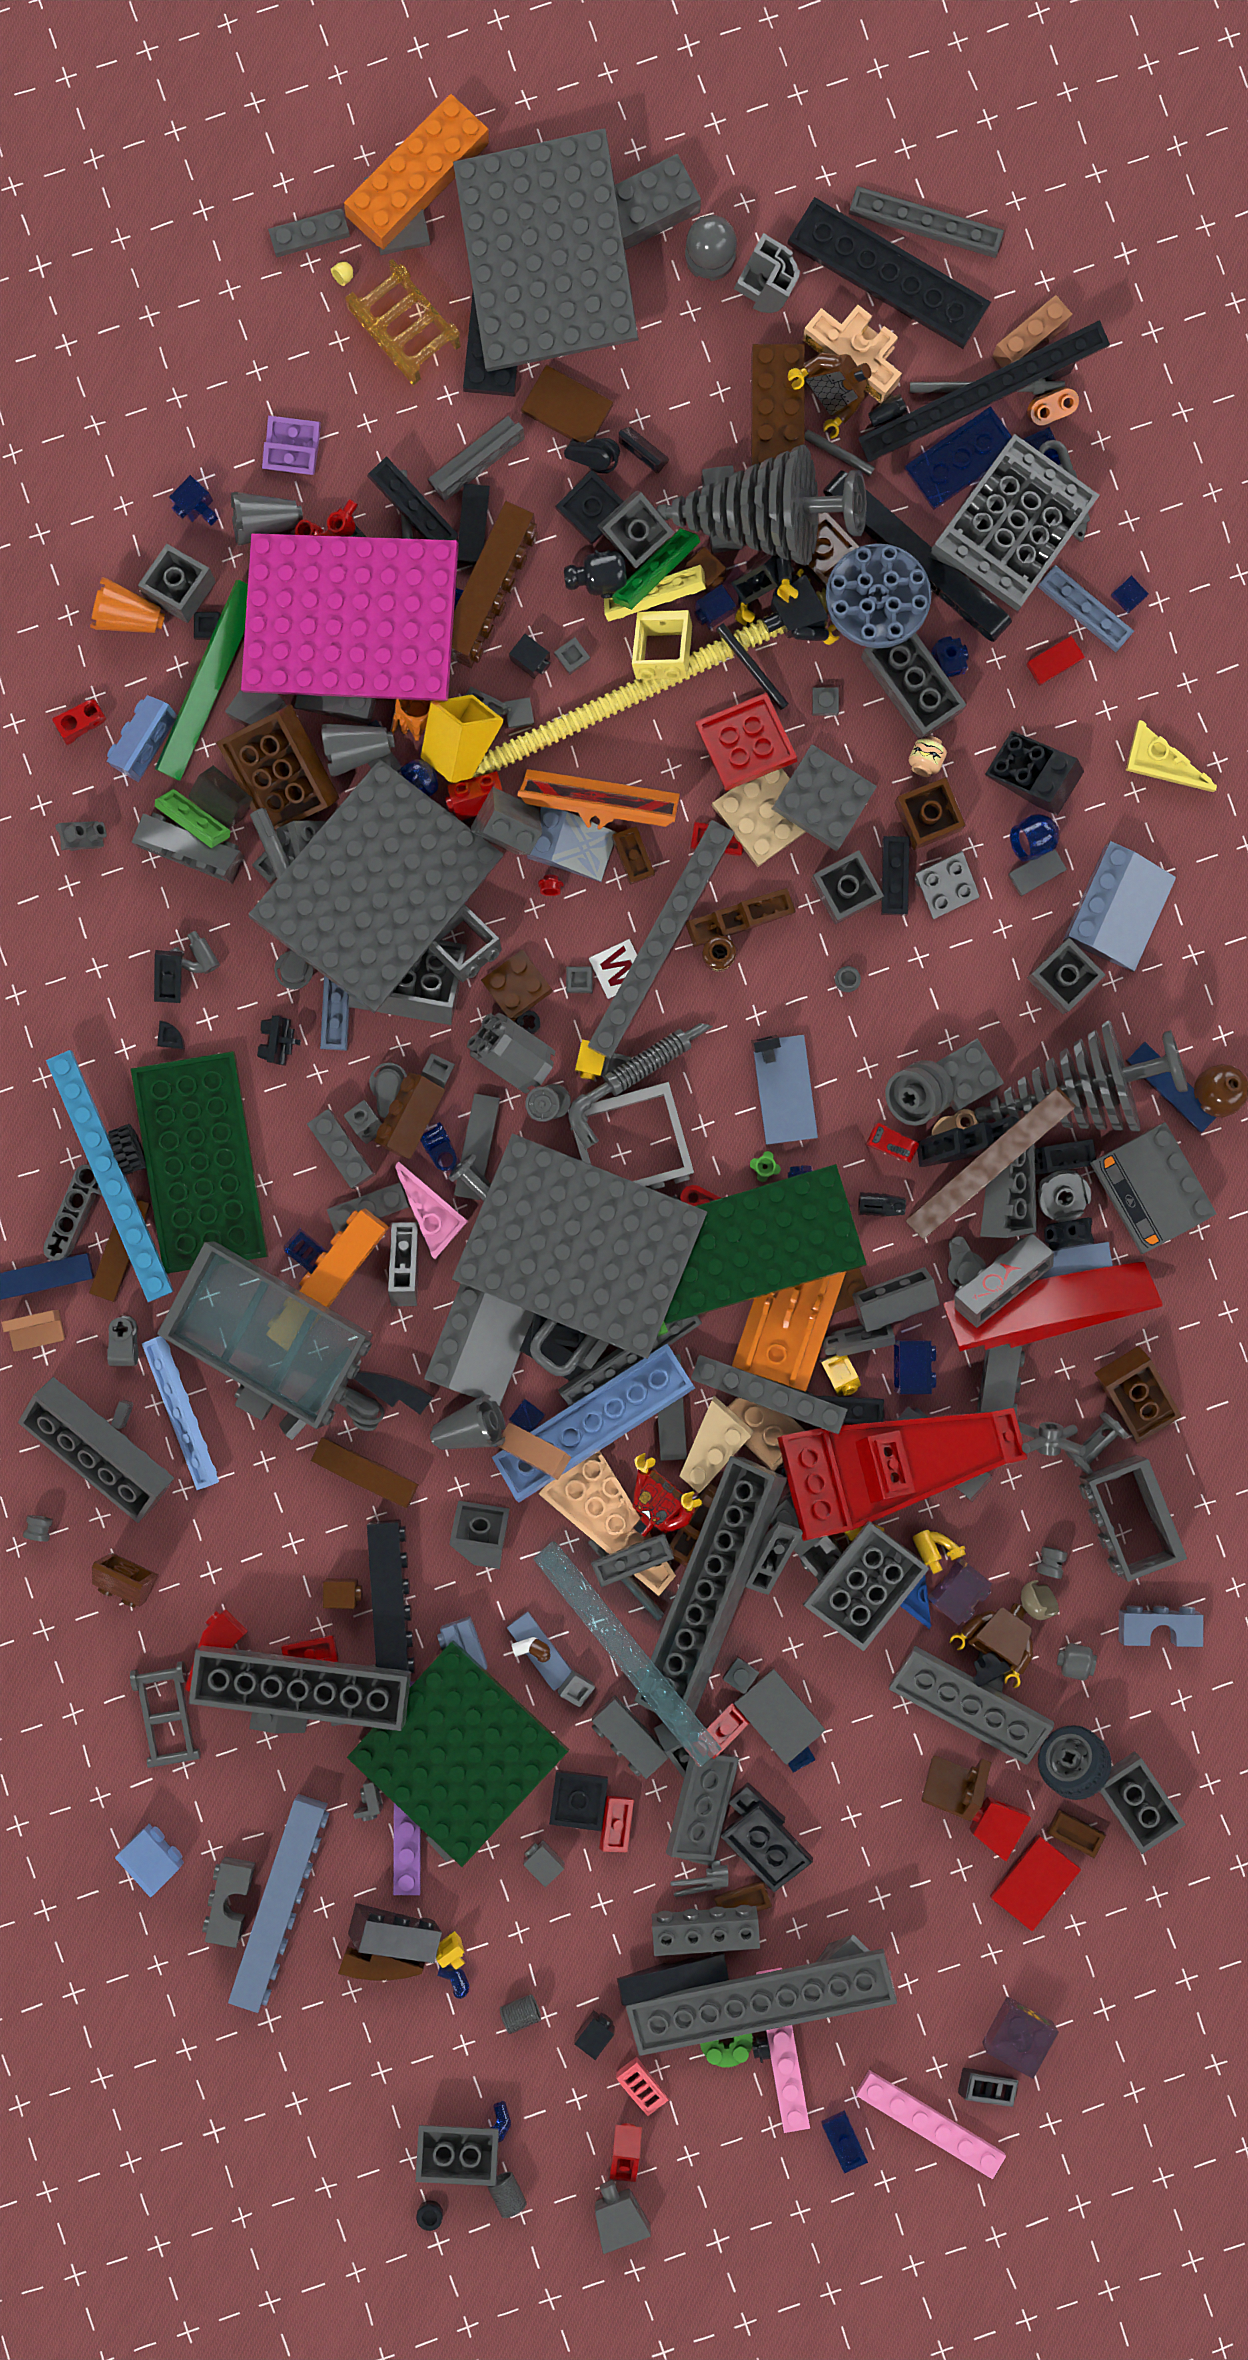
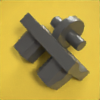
M67 822L55 825L60 835L61 850L76 851L104 847L103 838L107 837L103 822Z

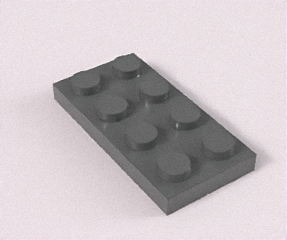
M691 1750L666 1849L667 1855L670 1857L714 1861L739 1762L737 1756L720 1753L713 1759L706 1751Z

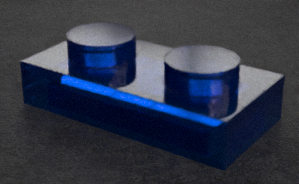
M845 2110L821 2121L844 2174L868 2163Z

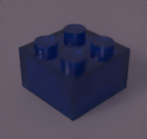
M895 1339L894 1392L899 1394H932V1388H936V1372H932V1362L936 1361V1346H932V1341L926 1339Z

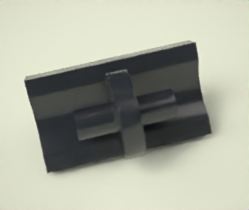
M272 1015V1019L261 1021V1034L270 1035L269 1045L260 1044L258 1046L257 1056L259 1058L267 1060L268 1063L286 1066L287 1055H292L293 1045H301V1040L294 1039L295 1029L290 1028L291 1019Z
M1087 1217L1047 1224V1227L1044 1228L1045 1242L1049 1244V1248L1052 1251L1094 1244L1091 1232L1092 1218Z

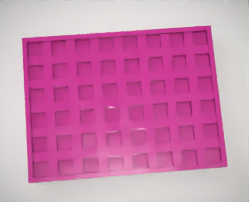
M251 534L241 691L245 693L448 701L459 545L457 540Z

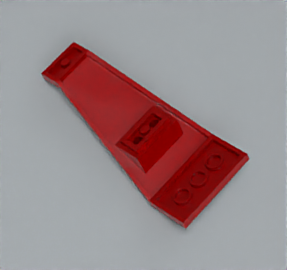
M1014 1408L986 1413L842 1425L839 1434L818 1428L777 1437L799 1528L803 1531L801 1535L803 1541L857 1529L866 1525L868 1521L873 1522L997 1467L1028 1459L1027 1454L1022 1450L1023 1440ZM884 1449H886L888 1456H885ZM890 1475L894 1477V1482L891 1481Z

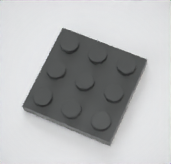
M811 745L773 805L772 810L837 851L877 786L816 746Z

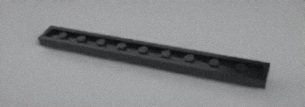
M1101 321L1090 324L859 437L858 440L868 463L1109 347L1110 343Z

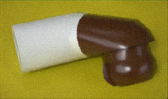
M535 1637L512 1644L515 1657L528 1652L535 1656L539 1662H547L551 1657L549 1646Z

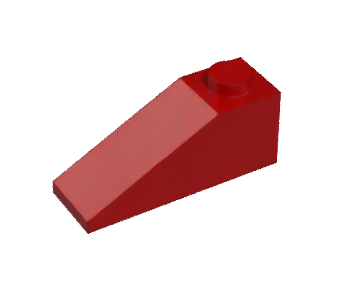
M227 1609L221 1614L216 1611L205 1622L208 1627L202 1633L198 1648L205 1645L231 1649L248 1630ZM194 1661L185 1686L188 1692L191 1689Z

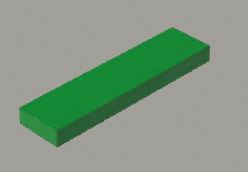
M680 528L627 580V584L624 587L618 589L612 595L614 603L632 610L701 542L699 536Z

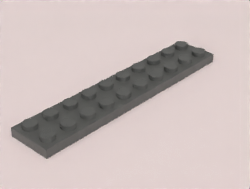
M883 1948L689 1988L652 2000L626 2005V2010L639 2056L893 2005L897 2004V1996Z

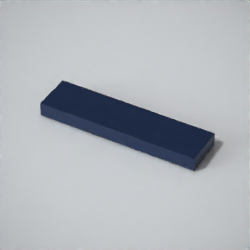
M1143 1042L1126 1059V1062L1131 1066L1160 1058L1161 1056L1146 1042ZM1170 1072L1143 1078L1200 1133L1217 1118L1201 1109L1200 1106L1202 1105L1199 1099L1195 1098L1194 1088L1188 1082V1091L1178 1092Z
M89 1253L0 1273V1300L94 1279Z

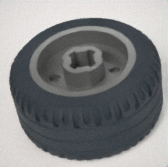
M1068 1725L1056 1729L1055 1732H1051L1048 1735L1049 1737L1043 1742V1745H1041L1040 1753H1038V1768L1044 1782L1060 1796L1072 1800L1090 1798L1095 1793L1097 1794L1101 1791V1788L1104 1787L1109 1779L1112 1768L1110 1752L1105 1743L1091 1730L1082 1726Z

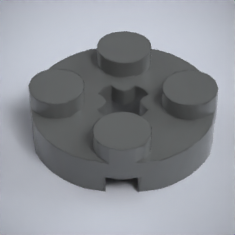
M1060 1170L1039 1182L1037 1200L1040 1209L1046 1216L1055 1219L1057 1222L1070 1221L1079 1218L1084 1213V1208L1091 1201V1190L1085 1179L1076 1171ZM1061 1192H1070V1195L1066 1196V1201L1063 1202L1058 1198Z

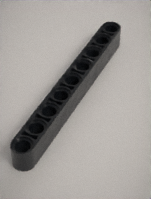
M840 470L823 489L824 495H843L844 482L848 473ZM866 490V522L864 531L878 544L892 545L911 554L925 570L931 590L986 639L995 642L1012 623L1010 616L956 568L928 557L932 547Z

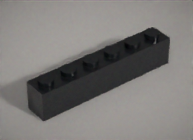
M401 1520L369 1522L367 1524L376 1667L410 1671L413 1674L415 1673L414 1657L410 1658L409 1647H413V1632L408 1631L407 1622L412 1620L411 1605H406V1595L410 1594L409 1578L405 1579L404 1568H408V1554L403 1552L402 1542H406V1526H401Z

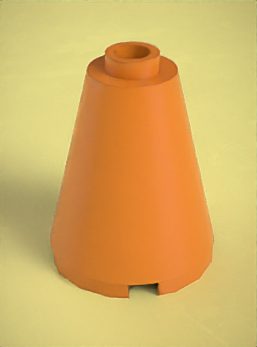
M101 578L100 583L105 586L97 591L91 619L96 620V623L92 622L90 624L91 629L155 633L157 628L162 629L165 614L160 613L161 607L107 578Z

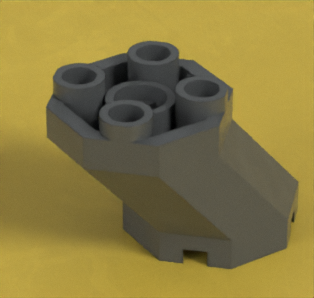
M492 1013L486 1015L482 1021L481 1028L467 1043L471 1057L525 1094L530 1092L527 1088L531 1085L535 1088L540 1086L554 1065V1062L550 1059L551 1055L555 1056L556 1051L501 1013L495 1016Z

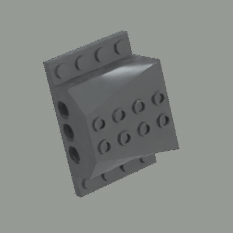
M1014 434L936 541L928 557L961 570L1018 611L1095 503L1099 494Z

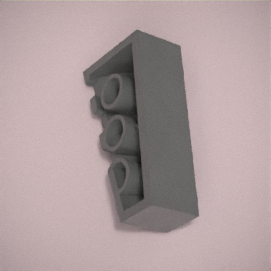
M152 813L151 816L142 815L132 840L136 847L233 884L244 857L238 851L239 846L224 841V844H218L210 848L177 822L175 826L166 822L167 818L156 813Z

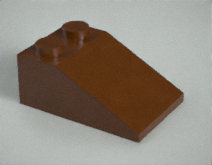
M1140 1346L1135 1347L1094 1373L1137 1444L1182 1417L1155 1365Z
M112 1552L95 1561L92 1565V1585L99 1587L98 1591L104 1595L112 1596L114 1594L122 1598V1603L133 1608L136 1606L140 1607L146 1602L159 1575Z

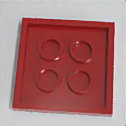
M767 692L695 722L696 729L725 792L797 762L795 751Z

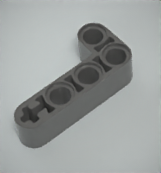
M81 1165L76 1169L44 1243V1254L50 1260L59 1261L71 1256L97 1194L103 1196L95 1176L94 1180L89 1184L84 1181V1173L87 1170H92L90 1165ZM77 1194H81L84 1198V1203L79 1208L75 1207L73 1199ZM67 1218H71L74 1223L73 1229L69 1232L63 1228V1222ZM58 1234L61 1236H67L69 1238L68 1240H64L62 1237H58ZM54 1245H59L63 1249L62 1253H57Z

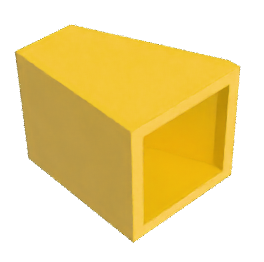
M472 694L449 698L448 701H431L421 758L451 783L471 779L502 726L503 718Z

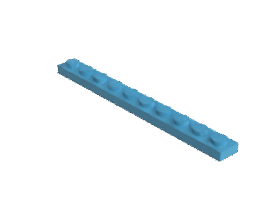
M69 1050L46 1060L147 1301L151 1302L174 1292L126 1176L121 1171V1167L119 1168L118 1161L114 1157L115 1154L112 1152V1145L109 1142L108 1134L73 1051Z

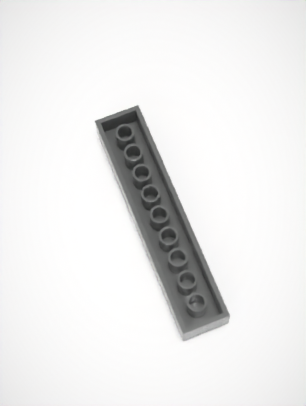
M730 1456L634 1702L677 1725L692 1722L786 1484L787 1477L744 1457Z

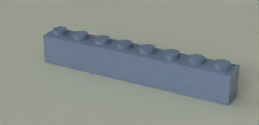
M300 1794L294 1799L228 2001L229 2004L256 2013L259 2012L262 2005L267 2006L272 1992L271 1989H268L270 1979H276L280 1964L276 1963L278 1954H284L288 1939L284 1938L286 1930H292L297 1914L292 1912L295 1903H301L305 1891L304 1888H301L303 1878L308 1879L312 1870L313 1863H310L309 1860L311 1853L316 1854L321 1838L317 1837L320 1827L325 1828L330 1813L325 1812L328 1803Z

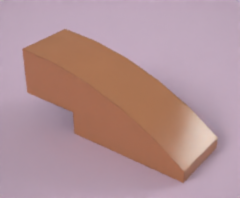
M508 1423L502 1433V1437H505V1442L503 1445L497 1446L556 1480L560 1478L572 1458L561 1449L511 1423Z

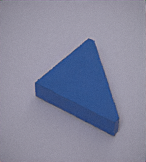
M924 1575L900 1606L930 1629L932 1625L927 1584Z

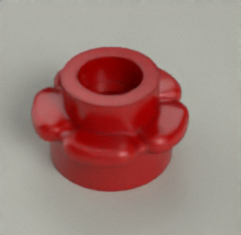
M551 874L543 876V879L538 881L540 893L545 896L559 895L561 887L564 885L563 881L558 880V876Z

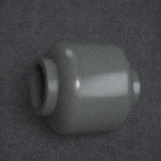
M1069 1643L1066 1645L1065 1650H1059L1056 1665L1061 1666L1063 1676L1085 1681L1089 1676L1094 1675L1097 1655H1093V1650L1090 1647Z

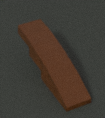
M785 888L714 911L712 914L689 920L685 924L693 947L705 944L714 936L728 937L791 915L796 911L789 891Z
M324 1437L321 1438L311 1459L312 1462L405 1508L409 1507L419 1484L386 1466L371 1461L355 1451L346 1449Z

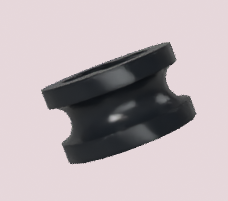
M528 1010L518 1017L517 1024L523 1028L525 1024L523 1018L528 1016L530 1019V1016H533L535 1018V1027L533 1029L528 1027V1030H525L535 1034L541 1025L540 1018L537 1013Z

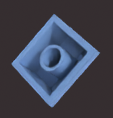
M148 1824L123 1847L115 1859L151 1898L180 1869L184 1861L180 1851L174 1846L170 1847L164 1840L165 1836L162 1831Z

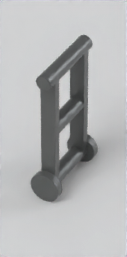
M184 1661L177 1662V1668L139 1674L137 1669L130 1671L132 1690L139 1691L151 1757L147 1758L148 1768L201 1759L200 1749H194L182 1683L187 1681ZM174 1679L179 1710L151 1714L145 1684ZM182 1720L187 1750L158 1756L153 1725Z

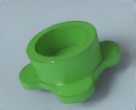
M769 1151L764 1152L762 1157L754 1158L750 1161V1167L755 1169L757 1179L760 1182H765L769 1176L780 1173L781 1168L775 1163L773 1154ZM764 1164L768 1166L767 1169H763Z

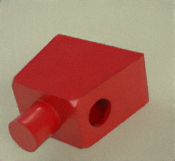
M987 1797L982 1807L972 1819L973 1822L970 1830L975 1837L1004 1861H1007L1031 1817L1023 1809Z

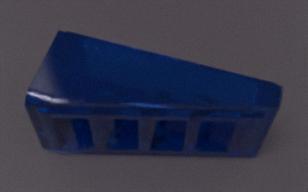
M301 1228L296 1231L283 1247L285 1253L311 1274L318 1266L316 1264L312 1266L310 1262L318 1253L322 1254L324 1251L328 1253L327 1250ZM301 1240L305 1241V1243H304V1244L300 1247V1249L296 1252V1251L294 1250V1248L296 1247V1245H297ZM311 1246L313 1250L304 1259L302 1255Z

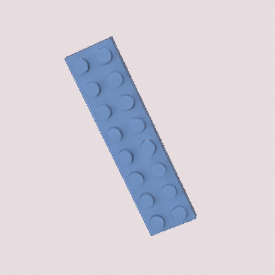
M665 1344L651 1353L648 1359H642L530 1433L572 1457L562 1473L564 1474L695 1389L670 1346ZM504 1450L492 1457L518 1502H521L555 1480V1478L541 1470H537Z

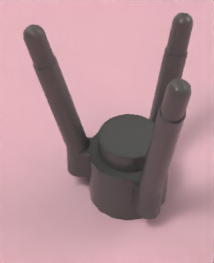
M681 1858L708 1865L711 1868H706L705 1878L670 1882L671 1886L706 1884L677 1891L674 1893L675 1897L708 1890H718L720 1887H728L727 1865H720V1860L710 1861Z

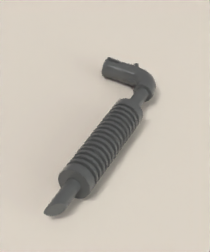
M699 1023L685 1033L681 1029H677L672 1034H669L668 1037L663 1038V1040L639 1053L638 1056H634L633 1059L631 1058L625 1064L617 1067L616 1070H612V1073L609 1072L604 1075V1084L587 1095L582 1094L572 1102L569 1109V1121L572 1126L570 1130L575 1131L585 1150L599 1141L588 1125V1118L585 1115V1111L591 1108L592 1103L609 1092L617 1096L623 1090L625 1091L631 1085L639 1082L640 1079L642 1080L644 1077L652 1074L653 1071L660 1069L661 1066L666 1065V1063L682 1055L683 1052L685 1053L691 1049L690 1041L713 1026Z

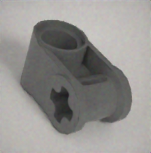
M130 1316L115 1318L109 1324V1345L107 1351L109 1366H137L139 1356L137 1344L138 1327L135 1319ZM123 1324V1326L128 1327V1331L123 1333V1330H119L118 1326Z

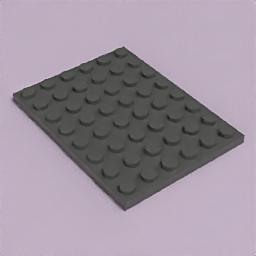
M605 128L453 162L487 372L639 340L609 143Z
M379 759L251 910L248 917L375 1014L500 862L504 854L482 837L470 833L471 829Z
M512 1133L452 1280L648 1359L707 1211Z

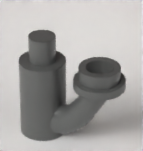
M197 931L187 935L191 942L189 948L198 962H192L182 957V968L193 973L205 974L217 969L220 963L206 939L200 938ZM179 947L170 950L182 952V956L185 954L183 950L180 951Z

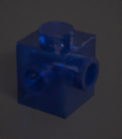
M952 636L937 640L932 649L933 658L947 678L965 674L968 668L966 660H969L967 646L965 644L962 645L960 638L953 639Z

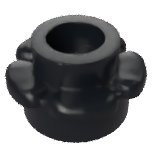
M757 2036V2041L752 2043L754 2059L760 2058V2062L763 2063V2060L771 2059L767 2037L759 2038Z

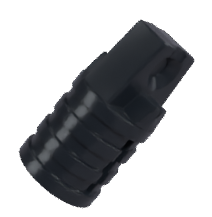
M859 1193L858 1215L881 1217L905 1215L906 1199L904 1197L886 1193Z

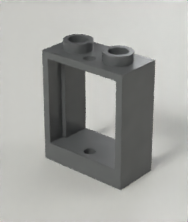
M465 904L429 947L462 983L468 978H473L477 975L482 966L487 962L494 961L502 951L499 938ZM464 921L486 945L462 965H459L437 942Z

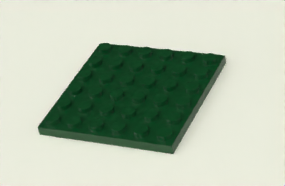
M453 1640L409 1688L406 1722L402 1730L397 1731L373 1727L346 1758L452 1859L463 1867L570 1749Z

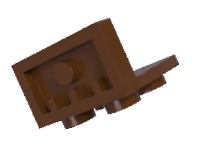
M933 1756L922 1795V1802L971 1822L982 1807L991 1762L981 1758L976 1767L972 1766L969 1770L938 1756Z

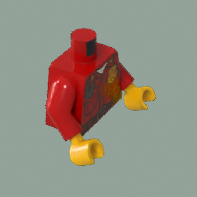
M645 1453L635 1458V1466L638 1469L632 1507L642 1517L633 1528L646 1537L654 1526L664 1533L687 1526L695 1511V1507H699L702 1504L701 1500L692 1499L695 1494L694 1491L684 1494L654 1469L651 1471L649 1468L655 1465L654 1458L651 1457L645 1462Z

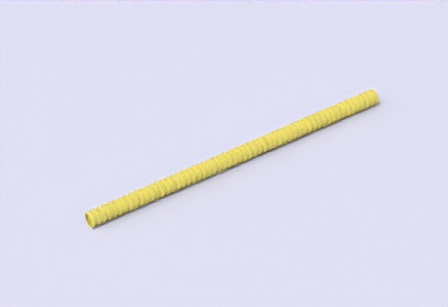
M823 588L821 593L819 591L815 593L827 613L826 589ZM759 619L757 624L751 623L748 628L746 626L742 627V631L736 630L734 636L744 649L748 651V647L754 648L755 644L761 645L763 640L767 642L771 636L775 638L777 633L783 634L784 632L782 628L768 633L762 620ZM720 638L721 641L719 642L717 640L713 641V645L707 644L705 649L703 647L699 648V652H691L692 655L689 656L688 677L685 678L686 680L690 679V675L696 676L697 672L703 673L705 668L711 669L713 664L715 666L719 665V661L725 662L726 658H733L735 653L723 638ZM684 678L675 680L641 679L639 681L635 679L632 684L630 682L626 683V687L620 686L618 691L614 689L612 694L606 693L604 694L605 697L601 698L600 696L595 702L591 700L589 705L585 703L582 705L583 708H575V712L569 711L566 716L562 714L560 719L556 717L553 719L554 722H546V726L540 725L537 730L533 728L531 733L525 732L523 737L521 735L517 736L515 741L511 739L508 744L504 742L502 747L496 746L494 751L488 750V754L484 756L472 778L492 773L494 770L500 771V767L504 766L506 768L509 763L514 764L517 759L521 761L523 756L529 757V753L533 752L535 754L537 749L543 750L546 745L550 747L552 742L558 743L560 738L564 740L568 734L572 736L575 731L579 733L581 728L587 729L589 724L593 726L597 720L601 722L604 717L606 719L610 718V714L616 715L618 710L622 712L626 706L630 708L633 703L635 705L639 704V700L645 701L647 696L651 698L655 692L659 694L662 689L667 690L668 686L674 687L676 682L680 684Z

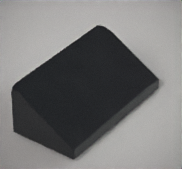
M628 427L619 431V443L655 473H659L668 463L669 458L633 428Z

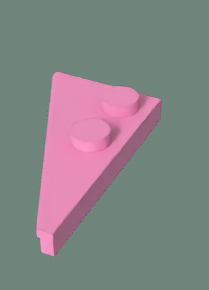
M398 1162L395 1165L398 1177L407 1194L431 1256L436 1259L467 1224L468 1220L404 1165Z

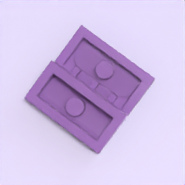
M268 416L262 469L314 475L321 422Z

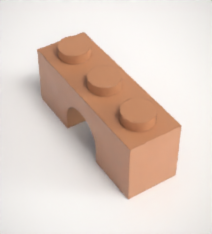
M1055 295L1000 341L992 357L1001 367H1004L1031 354L1042 342L1046 341L1048 343L1068 326L1073 314Z

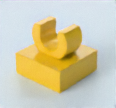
M455 1931L439 1943L436 1960L442 1968L451 1963L457 1970L465 1964L461 1958L464 1953L462 1941Z

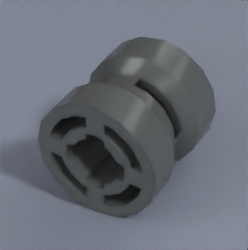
M1042 1546L1041 1556L1043 1560L1038 1564L1036 1572L1062 1579L1064 1573L1062 1563L1067 1560L1068 1553Z

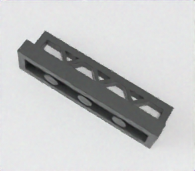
M507 416L428 478L429 484L444 502L461 490L464 484L471 482L525 439L524 428L519 422L515 424Z

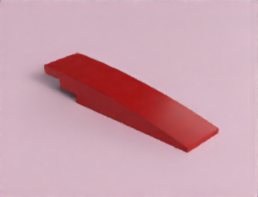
M1145 1261L1036 1280L977 1328L955 1309L954 1300L943 1303V1309L959 1352L982 1345L985 1350L1009 1344L1010 1348L1163 1306Z

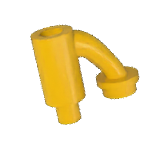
M925 1530L912 1537L923 1562L930 1566L933 1574L943 1570L939 1563V1560L942 1558L935 1543L942 1545L950 1551L946 1554L948 1557L950 1556L952 1561L966 1555L964 1551L965 1546L959 1547L941 1533Z

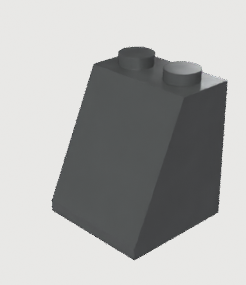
M492 787L470 828V833L482 837L484 840L514 854L523 855L531 854L542 834L539 809L525 804L524 801L495 787Z

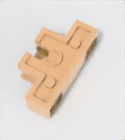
M859 305L855 307L842 324L821 308L805 327L803 341L819 354H848L857 366L867 363L871 368L872 375L867 379L868 384L865 391L878 402H884L898 386L902 374L886 361L895 349L893 345L897 342L898 337L885 326H883L879 334L871 329L869 325L872 316Z

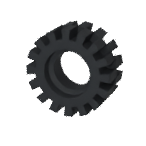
M126 1124L110 1130L108 1134L109 1142L112 1145V1152L115 1154L114 1157L118 1161L121 1171L127 1175L146 1168L144 1151L132 1125Z

